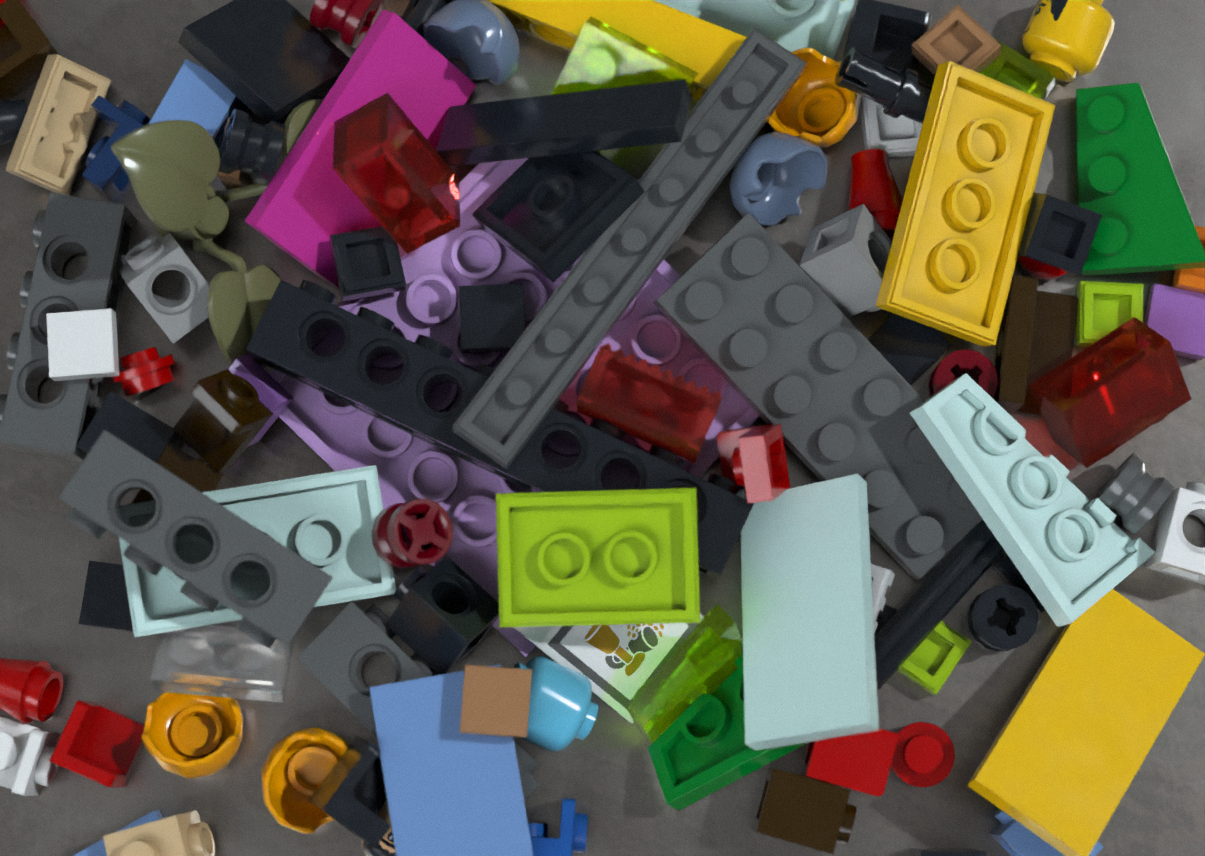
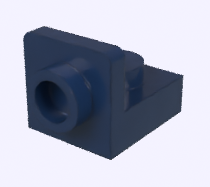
M98 95L91 106L101 119L115 129L111 137L104 136L93 146L86 160L87 168L82 176L96 192L110 202L118 204L132 183L123 165L113 153L111 146L130 132L148 125L151 119L124 99H121L114 106Z

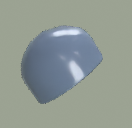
M455 0L442 7L423 23L424 39L445 58L457 57L462 59L467 66L465 75L471 81L489 79L493 84L497 85L506 82L516 73L520 61L518 36L509 19L492 2L487 0Z
M776 131L761 135L750 143L734 167L730 180V195L733 205L742 217L749 212L761 226H774L787 216H798L801 214L799 206L801 194L808 189L821 190L824 188L828 160L819 146L797 136Z

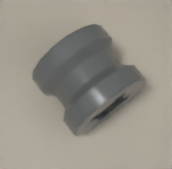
M1132 453L1109 477L1094 499L1099 498L1109 509H1113L1122 517L1123 526L1134 535L1156 514L1168 499L1175 486L1164 477L1154 478L1145 470L1144 461L1135 453Z

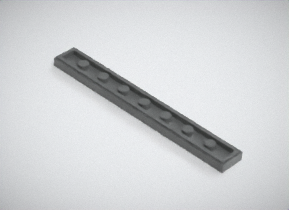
M754 28L687 116L682 141L667 143L638 181L645 192L583 253L453 425V432L506 470L803 74L807 64L805 61Z

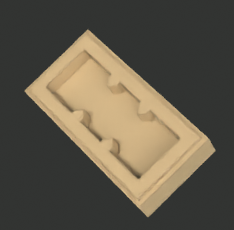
M48 54L5 171L54 193L69 195L98 117L91 104L98 95L105 98L111 80L61 55Z

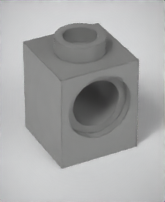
M862 204L811 229L800 267L847 318L865 310L867 312H875L881 309L875 307L892 241L865 205Z
M170 233L160 240L156 236H151L128 252L125 256L127 264L118 271L127 286L173 344L209 318L207 300L210 285ZM166 270L182 272L183 280L177 291L165 296L152 292L153 281L161 272Z

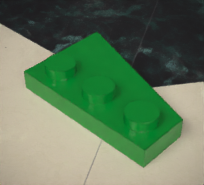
M743 653L734 661L737 669L712 694L702 693L648 747L666 804L677 811L688 807L808 743L757 751L745 744Z

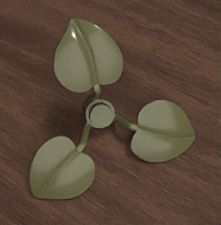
M324 99L305 101L295 107L288 115L284 123L285 135L282 144L284 158L287 157ZM165 120L145 125L116 141L111 146V149L126 170L144 212L153 221L157 232L162 237L170 233L175 240H193L195 252L209 253L231 266L233 271L219 272L211 280L207 300L208 316L212 331L226 361L231 366L236 358L249 354L246 347L281 279L271 267L266 265H254L247 269L242 257L213 243V238L221 233L228 224L229 211L226 202L261 195L267 186L256 183L225 191H215L210 184L219 171L220 155L212 136L205 128L187 120Z

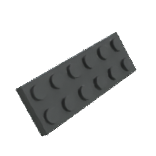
M749 212L653 302L768 425L781 423L785 444L820 481L859 474L867 482L869 533L914 580L921 581L982 520L976 508L910 415V412L925 402V400Z

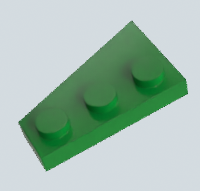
M1139 83L1076 89L1078 206L1102 215L1081 274L1083 276L1205 268L1204 246L1200 241L1191 212L1180 189L1168 158L1169 155L1141 85Z

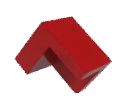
M78 700L49 761L110 788L126 787L145 746L141 736L144 733L145 724L96 702Z
M879 728L878 731L811 741L808 744L800 775L879 797L883 795L899 734Z

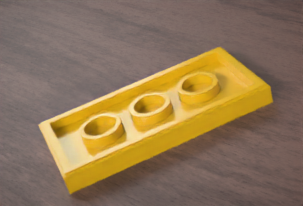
M952 61L938 65L875 307L983 347L996 345L1056 105Z
M1114 589L1110 590L1075 621L1065 626L967 786L1065 856H1089L1200 665L1205 653Z

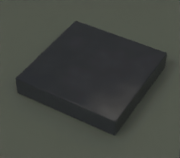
M233 0L184 27L178 41L182 47L265 123L279 121L290 114L301 103L313 100L332 88L350 60L341 49L318 28L313 26L287 0Z
M597 151L528 158L474 211L472 216L485 231L554 283L645 191L634 176Z

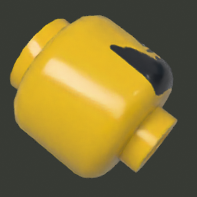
M1039 0L1022 37L1023 48L1030 55L1028 64L1038 72L1063 82H1072L1076 76H1085L1094 72L1114 32V19L1101 6L1104 0Z

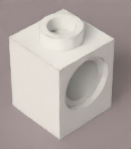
M1188 482L1186 489L1180 487L1172 491L1168 499L1161 506L1150 547L1156 553L1147 559L1145 568L1205 585V544L1201 548L1189 543L1183 534L1182 528L1183 521L1187 515H1194L1205 524V484Z

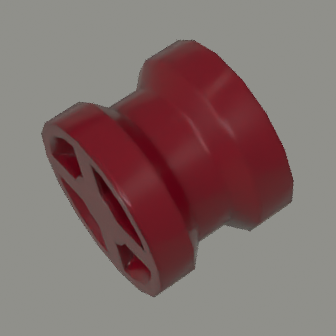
M315 0L309 20L313 26L320 30L333 29L340 33L344 44L353 49L358 48L381 13L385 0Z
M969 349L954 351L944 357L929 376L927 385L929 398L950 382L962 376H955L951 372L952 370L956 374H968L992 398L995 396L998 386L997 371L990 359L980 352Z
M414 499L406 503L393 504L383 509L376 517L371 531L372 543L378 556L388 565L397 568L434 563L445 555L450 548L453 538L452 522L447 512L438 503L428 499ZM401 528L407 530V534L410 539L408 545H405V539L403 537V531L401 530Z

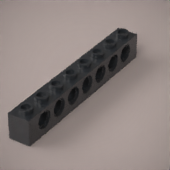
M283 280L280 281L246 347V350L255 361L530 492L605 490L601 483L602 475L608 468L615 465L628 466L636 473L639 480L637 489L697 488L699 572L714 580H718L754 503H747V500L742 498L745 488L738 486L732 480L714 473H710L707 481L683 470L686 461L664 448L651 445L648 453L631 446L624 442L628 434L607 421L593 417L590 424L587 425L566 415L569 405L560 399L506 470L453 432V425L496 370L495 368L476 362L473 370L458 364L450 360L453 351L442 343L418 334L415 342L392 332L395 323L388 318L364 307H360L357 315L334 305L337 299L334 293L311 281L302 280L299 288ZM335 328L345 333L344 345L336 354L323 357L313 353V341L321 331ZM391 355L400 358L404 362L401 376L393 383L378 384L370 379L371 366L378 358ZM452 383L462 390L461 402L455 409L449 412H437L427 405L430 391L438 384ZM565 437L574 441L580 449L578 460L568 468L558 469L550 466L542 455L545 446L551 440Z

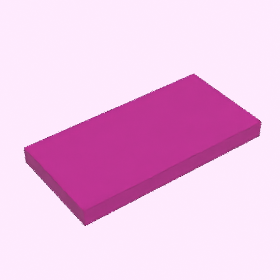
M382 10L245 222L331 287L339 290L329 243L330 235L385 226L389 223L436 150L449 107L465 105L477 85L395 12Z

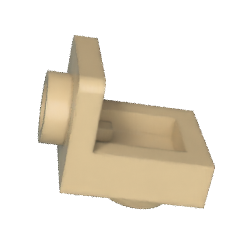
M197 810L102 836L107 856H215V842L212 832L207 823L201 822Z

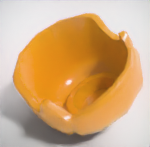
M801 48L791 53L807 63L805 70L767 122L776 132L797 136L819 147H829L842 140L857 121L862 96L835 85V77L841 64L840 61L838 62L826 57L814 48Z
M195 679L173 684L155 701L148 704L144 733L141 736L148 752L164 771L187 779L212 776L226 767L236 755L243 738V714L239 703L222 686Z
M312 727L295 731L283 737L273 746L261 769L262 794L264 804L280 825L300 833L312 834L318 827L334 821L333 818L311 803L309 799L349 747V743L343 736L321 728Z

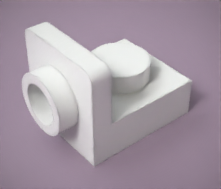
M0 715V786L12 789L13 793L23 796H38L42 785L49 787L59 768V765L49 760L55 750L60 733Z

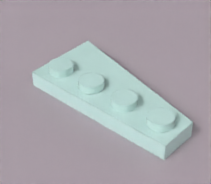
M968 374L953 380L910 412V415L1057 627L1075 621L1156 553L1140 537L1132 540L1113 522L1117 515L1099 498L1088 499L1066 478L1070 471L1052 454L1045 457L1024 438L1026 429Z

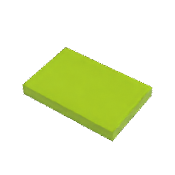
M697 488L496 494L500 627L700 623Z

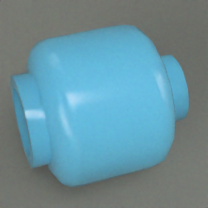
M546 656L532 658L525 665L516 663L513 666L516 669L532 670L527 738L520 739L548 751L556 752L565 749L575 737L584 740L588 736L598 714V704L591 702L592 684L588 677L562 666Z

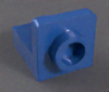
M562 798L560 838L547 837L548 824L528 823L533 856H572L573 852H586L588 813H575L576 799Z

